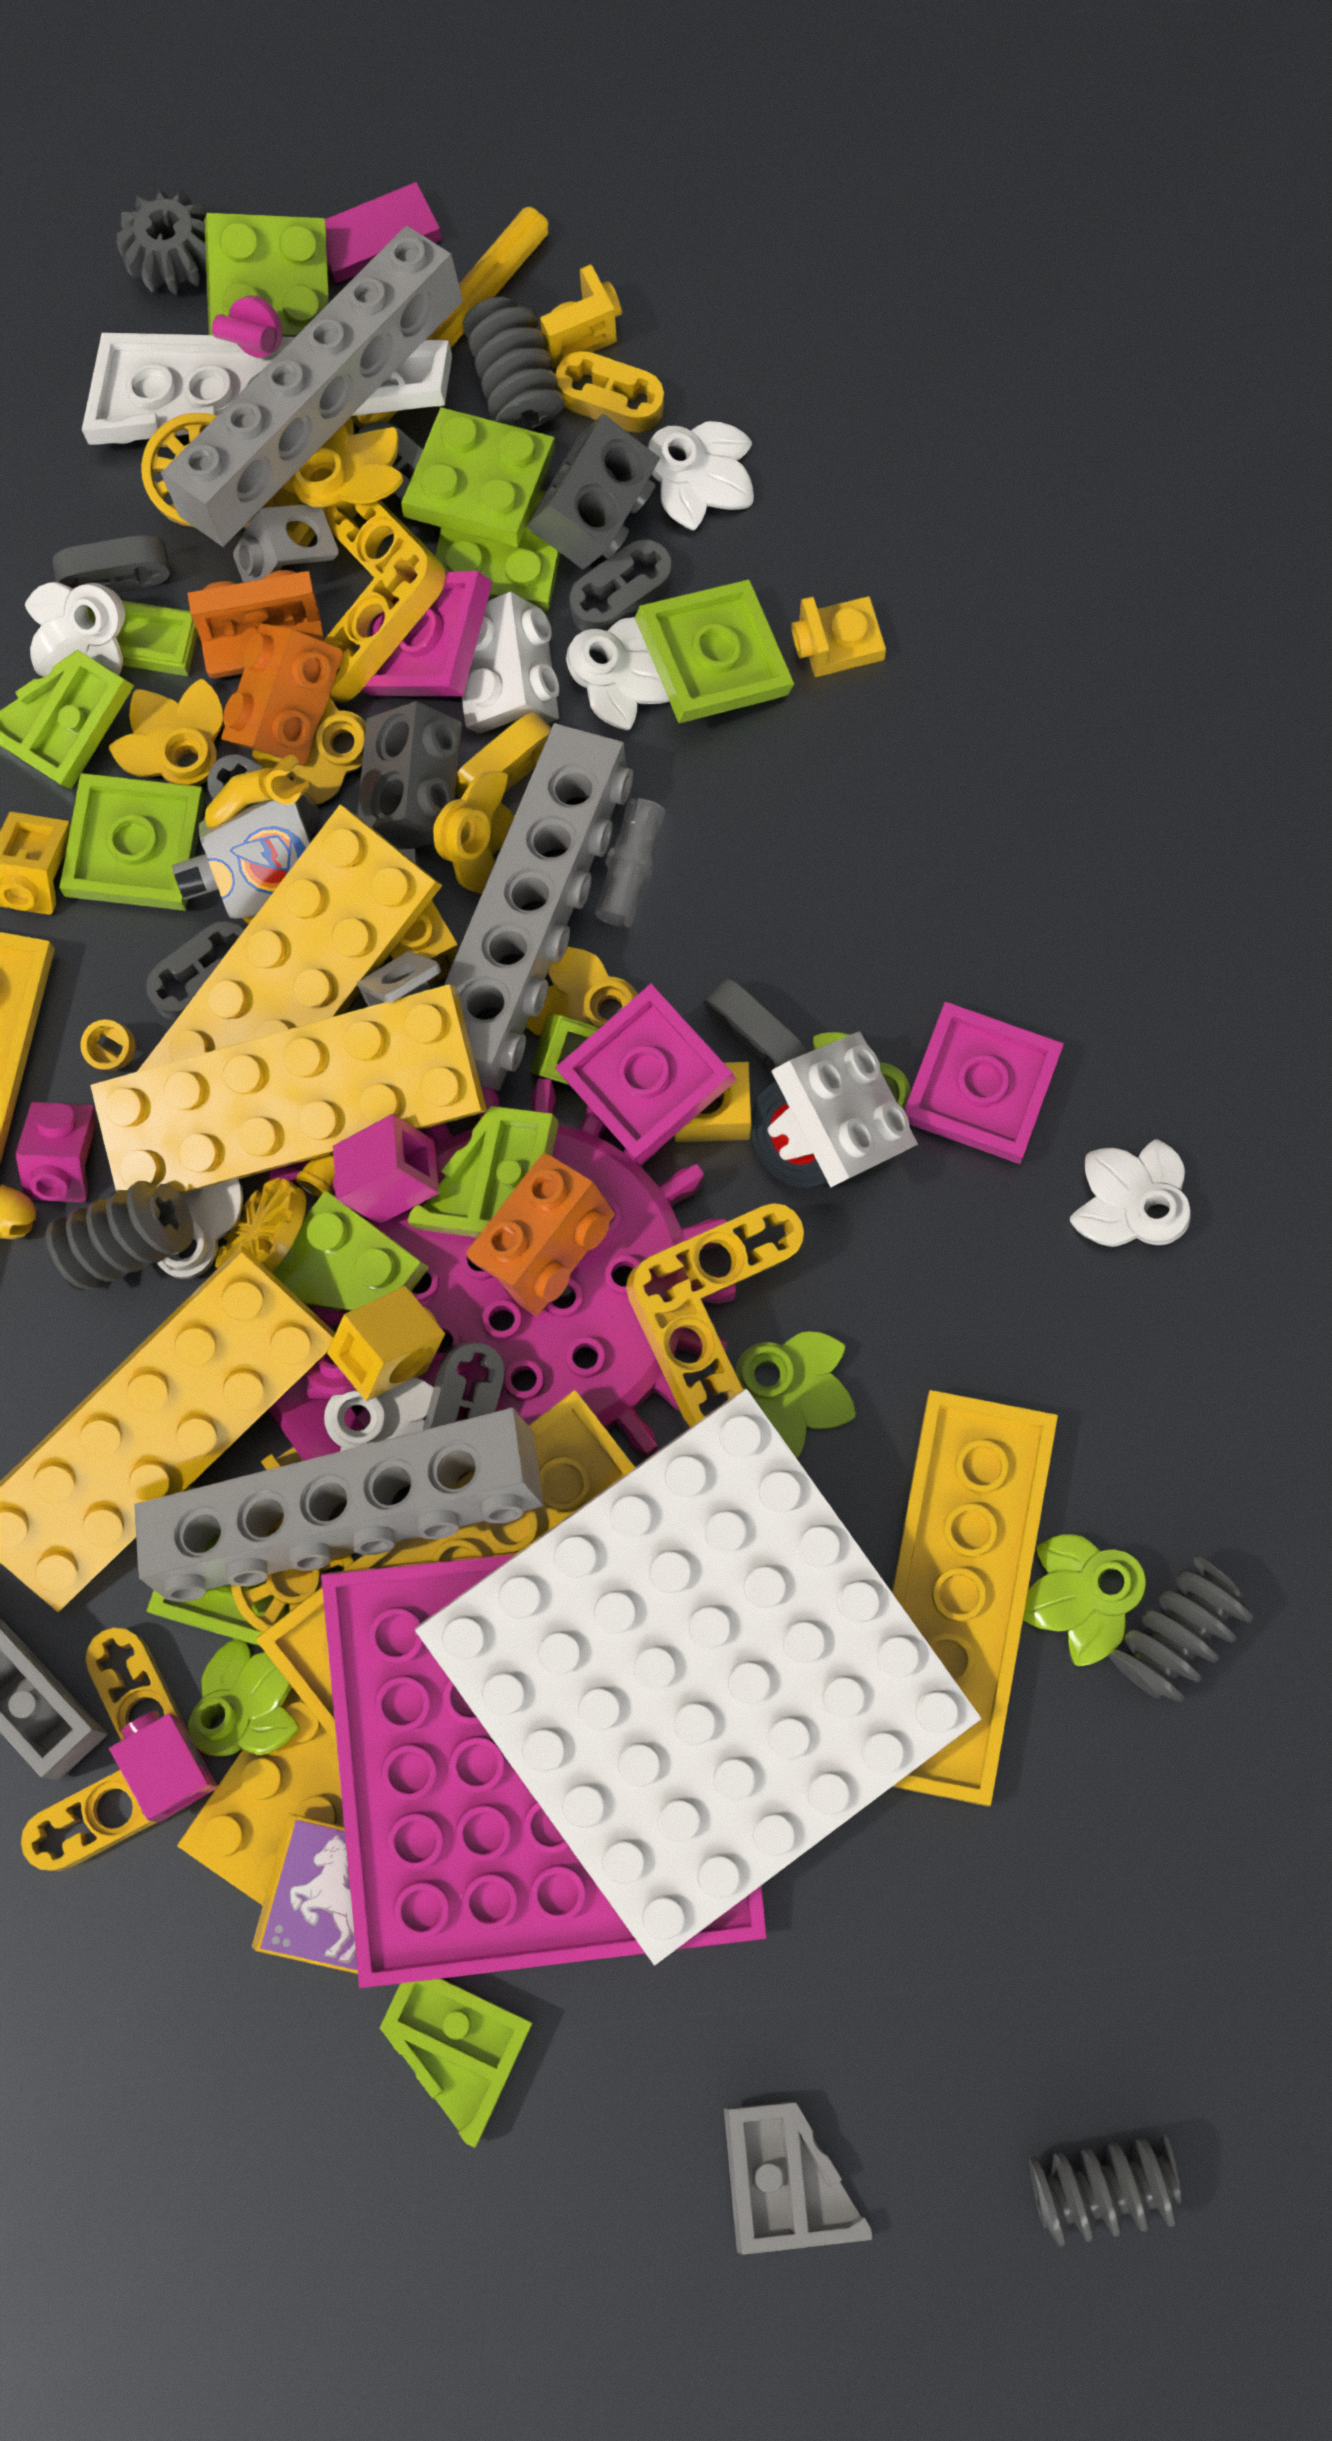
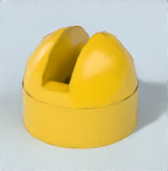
M103 1019L93 1022L86 1028L81 1038V1052L84 1059L91 1066L105 1071H116L125 1067L133 1059L136 1050L134 1036L125 1025L113 1020ZM103 1034L123 1046L119 1056L98 1044Z
M2 1184L0 1186V1238L15 1240L24 1237L32 1230L33 1221L36 1219V1207L31 1199L21 1191Z

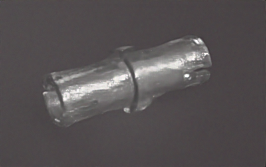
M634 798L627 801L619 837L615 847L608 849L605 864L609 868L604 888L595 910V916L610 925L622 927V925L631 927L633 925L638 906L637 903L645 879L653 874L655 861L652 858L653 848L665 816V809L653 801L638 798V801Z

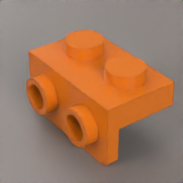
M289 570L272 572L260 580L238 584L230 581H219L207 585L203 590L187 593L191 616L202 643L206 671L212 679L243 674L245 668L243 664L244 650L249 639L257 633L260 623L291 628L318 640H324L319 606L309 571L296 573Z
M260 623L257 633L249 639L243 654L245 668L237 692L229 698L223 715L225 728L221 739L243 748L270 754L280 759L287 755H294L299 761L297 765H305L343 656L342 650L291 628Z
M542 1154L472 1243L466 1254L472 1263L497 1278L518 1305L538 1317L548 1302L556 1300L563 1293L569 1282L571 1272L587 1251L596 1248L602 1242L615 1213L593 1181L551 1155Z

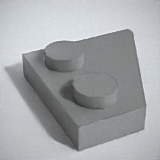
M787 2101L724 2108L737 2253L746 2255L872 2240V2231L865 2217L860 2216L840 2182L842 2180L828 2155L823 2154L813 2137L812 2128L796 2102Z

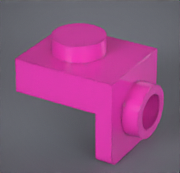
M31 1102L15 1154L23 1194L31 1200L86 1201L89 1189L85 1164L97 1125L94 1105Z

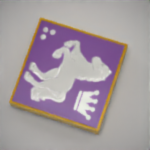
M288 1814L251 1946L255 1951L358 1974L345 1828L343 1825L298 1814Z

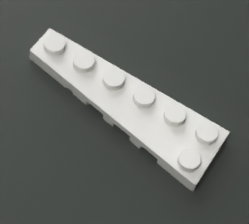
M102 333L82 432L90 445L107 443L126 444L134 440L150 439L163 424L183 414L209 413L218 416L295 337H282L281 344L274 353L263 358H256L245 353L236 343L215 338L214 335ZM425 340L352 416L445 405L452 361L449 341ZM185 429L176 432L177 436L189 434Z

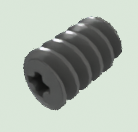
M506 297L488 298L476 304L467 312L462 323L464 333L469 338L471 355L475 358L477 375L482 379V391L484 397L488 400L490 417L496 422L531 431L558 415L564 408L563 395L555 390L558 386L557 376L549 370L551 367L550 354L543 349L545 346L544 335L536 329L539 325L537 313L531 308L518 307V304L513 299Z
M137 1181L128 1188V1191L117 1190L108 1197V1200L97 1199L88 1208H77L68 1217L53 1219L47 1226V1247L54 1264L73 1288L81 1291L99 1289L108 1281L119 1280L129 1272L140 1271L150 1263L163 1261L168 1255L183 1252L192 1242L194 1234L193 1220L188 1205L179 1190L170 1184H160L156 1188L148 1181Z
M1195 1556L1193 1560L1199 1575L1189 1571H1181L1176 1578V1583L1182 1595L1172 1591H1164L1160 1595L1159 1603L1166 1615L1153 1610L1146 1611L1143 1614L1142 1622L1149 1636L1136 1630H1129L1125 1635L1124 1640L1132 1656L1119 1650H1112L1109 1653L1112 1662L1126 1677L1147 1694L1158 1699L1163 1695L1181 1703L1185 1697L1175 1679L1180 1675L1199 1683L1202 1676L1192 1661L1196 1655L1214 1663L1220 1659L1210 1639L1216 1636L1234 1643L1237 1637L1227 1620L1231 1616L1249 1624L1254 1620L1252 1613L1244 1602L1245 1597L1224 1573L1201 1556Z
M1163 2134L1160 2138L1158 2156H1156L1145 2138H1139L1134 2141L1131 2161L1128 2160L1118 2143L1107 2145L1104 2166H1101L1090 2147L1083 2148L1079 2152L1077 2171H1074L1067 2157L1062 2152L1055 2153L1052 2156L1050 2176L1046 2175L1035 2157L1029 2159L1031 2182L1040 2222L1043 2229H1049L1059 2247L1066 2246L1069 2224L1072 2223L1077 2225L1086 2242L1094 2241L1096 2219L1103 2218L1114 2237L1121 2236L1123 2216L1129 2213L1140 2231L1147 2232L1149 2230L1151 2209L1158 2208L1169 2228L1176 2226L1178 2205L1181 2204V2193L1173 2151L1166 2134Z

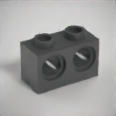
M602 414L577 437L525 527L581 569H585L601 555L607 559L611 558L629 533V529L623 525L629 512L631 511L635 514L647 501L655 487V484L649 480V477L659 462L660 457L606 415ZM606 467L612 471L616 479L608 473ZM579 512L583 513L587 517L590 525L583 521Z
M417 701L369 717L366 720L357 816L397 849H414L434 843L433 828L435 820L441 810L449 802L455 800L462 722Z

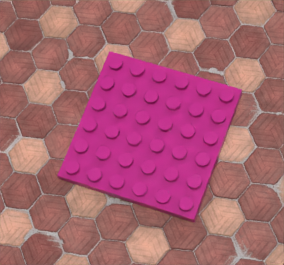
M517 1553L321 1574L359 1988L645 1954L644 1950L414 1629ZM761 1886L676 1950L767 1939Z

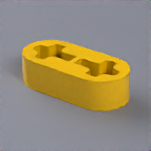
M586 351L569 354L557 366V391L563 395L564 407L576 414L594 420L604 414L624 430L636 433L651 430L663 418L664 391L662 384L656 376L645 370ZM583 375L592 376L593 384L586 383L582 391L573 389V381L579 382ZM638 393L647 395V403L642 402L637 410L628 407V400H635Z
M531 712L521 717L461 767L457 772L455 793L462 798L472 780L484 771L490 770L503 772L508 775L505 792H507L536 767L552 728L537 712Z

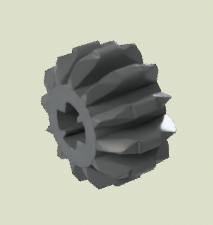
M159 187L156 200L150 202L137 195L135 203L137 212H121L120 224L122 231L117 233L118 238L116 240L120 255L125 258L124 264L129 275L134 280L143 278L145 286L152 293L164 283H167L168 289L175 296L181 282L188 281L199 287V271H206L204 220L206 213H209L202 203L192 204L191 198L184 190L173 199H168L167 193Z

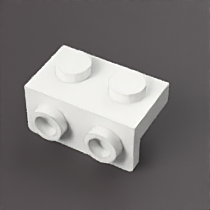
M512 592L487 602L466 688L462 696L466 728L478 734L520 719L531 712H537L546 723L559 719L556 699L559 695V683L552 669L549 641L552 635L550 623L542 609Z

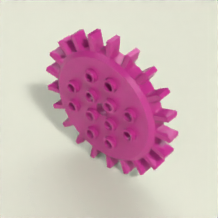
M538 1078L531 1095L532 1111L554 1115L557 1102L551 1079ZM481 1085L487 1111L491 1106L500 1107L499 1098L494 1089ZM587 1106L584 1121L579 1129L558 1124L552 1157L593 1181L615 1213V1217L609 1225L607 1234L596 1248L588 1250L570 1274L566 1288L572 1290L576 1295L573 1305L566 1309H560L554 1306L552 1302H548L538 1317L518 1305L497 1278L486 1271H475L470 1268V1259L466 1253L476 1240V1237L415 1229L408 1223L409 1214L414 1207L381 1224H377L363 1216L429 1266L425 1274L432 1279L430 1288L424 1293H411L422 1306L432 1312L443 1332L453 1337V1345L464 1341L480 1342L494 1348L501 1356L505 1367L504 1381L495 1412L514 1408L525 1423L529 1425L571 1391L576 1390L607 1431L614 1427L621 1429L627 1437L631 1448L646 1459L658 1451L652 1429L638 1417L636 1411L653 1393L666 1399L674 1409L678 1411L680 1409L631 1306L626 1286L617 1285L613 1281L612 1275L619 1267L628 1266L633 1269L654 1254L726 1223L725 1219H707L690 1227H680L672 1207L678 1202L693 1196L704 1184V1173L697 1164L679 1170L669 1180L657 1185L647 1172L642 1169V1166L659 1149L640 1165L627 1149L620 1151L612 1144L601 1139L606 1126L589 1106ZM486 1112L478 1114L480 1120ZM446 1123L422 1129L435 1143L438 1185L445 1178L441 1171L456 1151L461 1150L470 1142L473 1129L456 1136L450 1133ZM426 1201L420 1203L419 1205L423 1207ZM707 1243L703 1245L702 1249L715 1248L720 1244ZM677 1255L676 1258L683 1264V1256ZM684 1267L661 1278H658L652 1269L649 1270L651 1280L644 1285V1290L648 1296L659 1294L665 1303L668 1302L665 1292L674 1285L689 1278ZM715 1275V1276H711V1277L721 1278V1277H724V1276ZM691 1282V1290L693 1292L697 1291L698 1288ZM736 1284L701 1299V1301L714 1304L734 1301ZM311 1306V1310L328 1326L340 1324L343 1315L350 1312L345 1310L332 1311ZM501 1310L509 1311L515 1317L512 1327L505 1331H497L490 1325L492 1316ZM685 1327L677 1328L670 1336L669 1346L675 1358L678 1350L687 1351L699 1357L702 1354L701 1338L692 1329ZM718 1335L726 1352L727 1341ZM581 1348H591L598 1354L597 1363L588 1369L579 1368L573 1362L575 1353ZM475 1352L471 1362L460 1361L457 1366V1374L466 1378L463 1400L468 1399L473 1381H484L487 1376V1368L478 1365L479 1354ZM436 1353L428 1371L416 1378L434 1387L440 1363L445 1353ZM521 1370H529L537 1377L535 1386L528 1391H519L512 1385L514 1375ZM460 1406L456 1422L462 1421L465 1407ZM363 1407L357 1416V1420L366 1428L370 1423L371 1417L369 1411Z

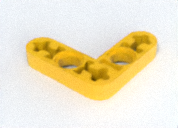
M341 500L328 506L326 511V520L331 532L374 577L363 593L323 640V642L335 646L343 652L339 665L340 670L335 677L329 695L335 702H347L360 693L435 602L443 590L446 580L445 568L442 563L381 500L367 504H354ZM357 513L367 520L361 528L356 526L357 523L354 520ZM394 534V540L388 552L376 559V552L381 542L387 536ZM417 573V577L414 581H412V578ZM395 597L399 599L396 604L392 603ZM384 612V622L379 631L373 636L367 637V630L373 618L379 613ZM356 644L360 646L357 652L353 650Z
M776 1203L764 1205L654 1254L634 1267L628 1276L626 1290L631 1306L683 1418L690 1427L706 1417L700 1411L699 1404L707 1399V1395L700 1380L687 1386L683 1376L695 1374L712 1364L716 1374L705 1377L704 1381L713 1396L723 1393L728 1401L743 1390L701 1299L780 1264L799 1250L803 1243V1225L795 1211L785 1205ZM763 1219H766L771 1227L782 1226L786 1236L778 1241L780 1251L777 1250L773 1243H766L749 1253L746 1252L745 1245L742 1242L754 1237L766 1228ZM733 1230H739V1237L733 1232ZM717 1243L725 1247L730 1253L732 1260L731 1269L725 1277H711L704 1272L699 1261V1254L703 1245ZM677 1255L683 1256V1264L676 1258ZM748 1257L754 1262V1265L750 1266L748 1264ZM682 1267L685 1268L689 1279L674 1285L665 1292L668 1302L664 1303L659 1294L651 1296L646 1294L644 1285L651 1280L649 1270L653 1269L655 1275L661 1278L678 1271ZM691 1282L698 1288L697 1291L693 1292L691 1290ZM681 1327L690 1328L701 1338L702 1354L696 1362L690 1364L683 1363L671 1353L669 1342L670 1336L675 1329Z
M111 1628L102 1631L92 1639L86 1653L88 1672L121 1741L125 1739L121 1729L129 1724L131 1709L140 1700L147 1698L159 1702L163 1707L164 1716L170 1713L180 1717L188 1730L149 1647L140 1636L127 1629ZM114 1642L124 1649L133 1647L135 1655L126 1660L127 1668L133 1680L140 1682L148 1675L151 1682L149 1686L130 1690L119 1701H117L114 1692L127 1689V1686L118 1671L113 1669L104 1670L102 1664L111 1657L108 1646ZM121 1770L37 1813L27 1822L22 1831L21 1846L23 1855L31 1865L40 1870L62 1871L72 1868L157 1822L146 1819ZM121 1789L131 1798L133 1805L132 1815L123 1826L111 1829L103 1825L98 1818V1802L108 1791ZM81 1805L84 1823L97 1839L88 1844L87 1833L80 1832L62 1843L65 1853L62 1857L58 1858L54 1852H41L39 1843L47 1838V1832L44 1827L51 1823L55 1829H67L81 1822L73 1813V1809Z

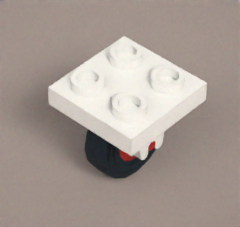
M860 1031L791 1059L773 1069L771 1072L776 1081L770 1084L757 1097L751 1112V1138L757 1156L772 1175L787 1185L801 1188H810L829 1183L830 1187H833L918 1145L909 1127V1120L905 1111L897 1104L880 1071L877 1056L868 1047Z

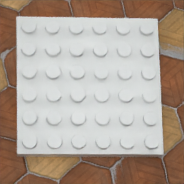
M743 1389L414 1628L654 1966L982 1719L747 1389Z

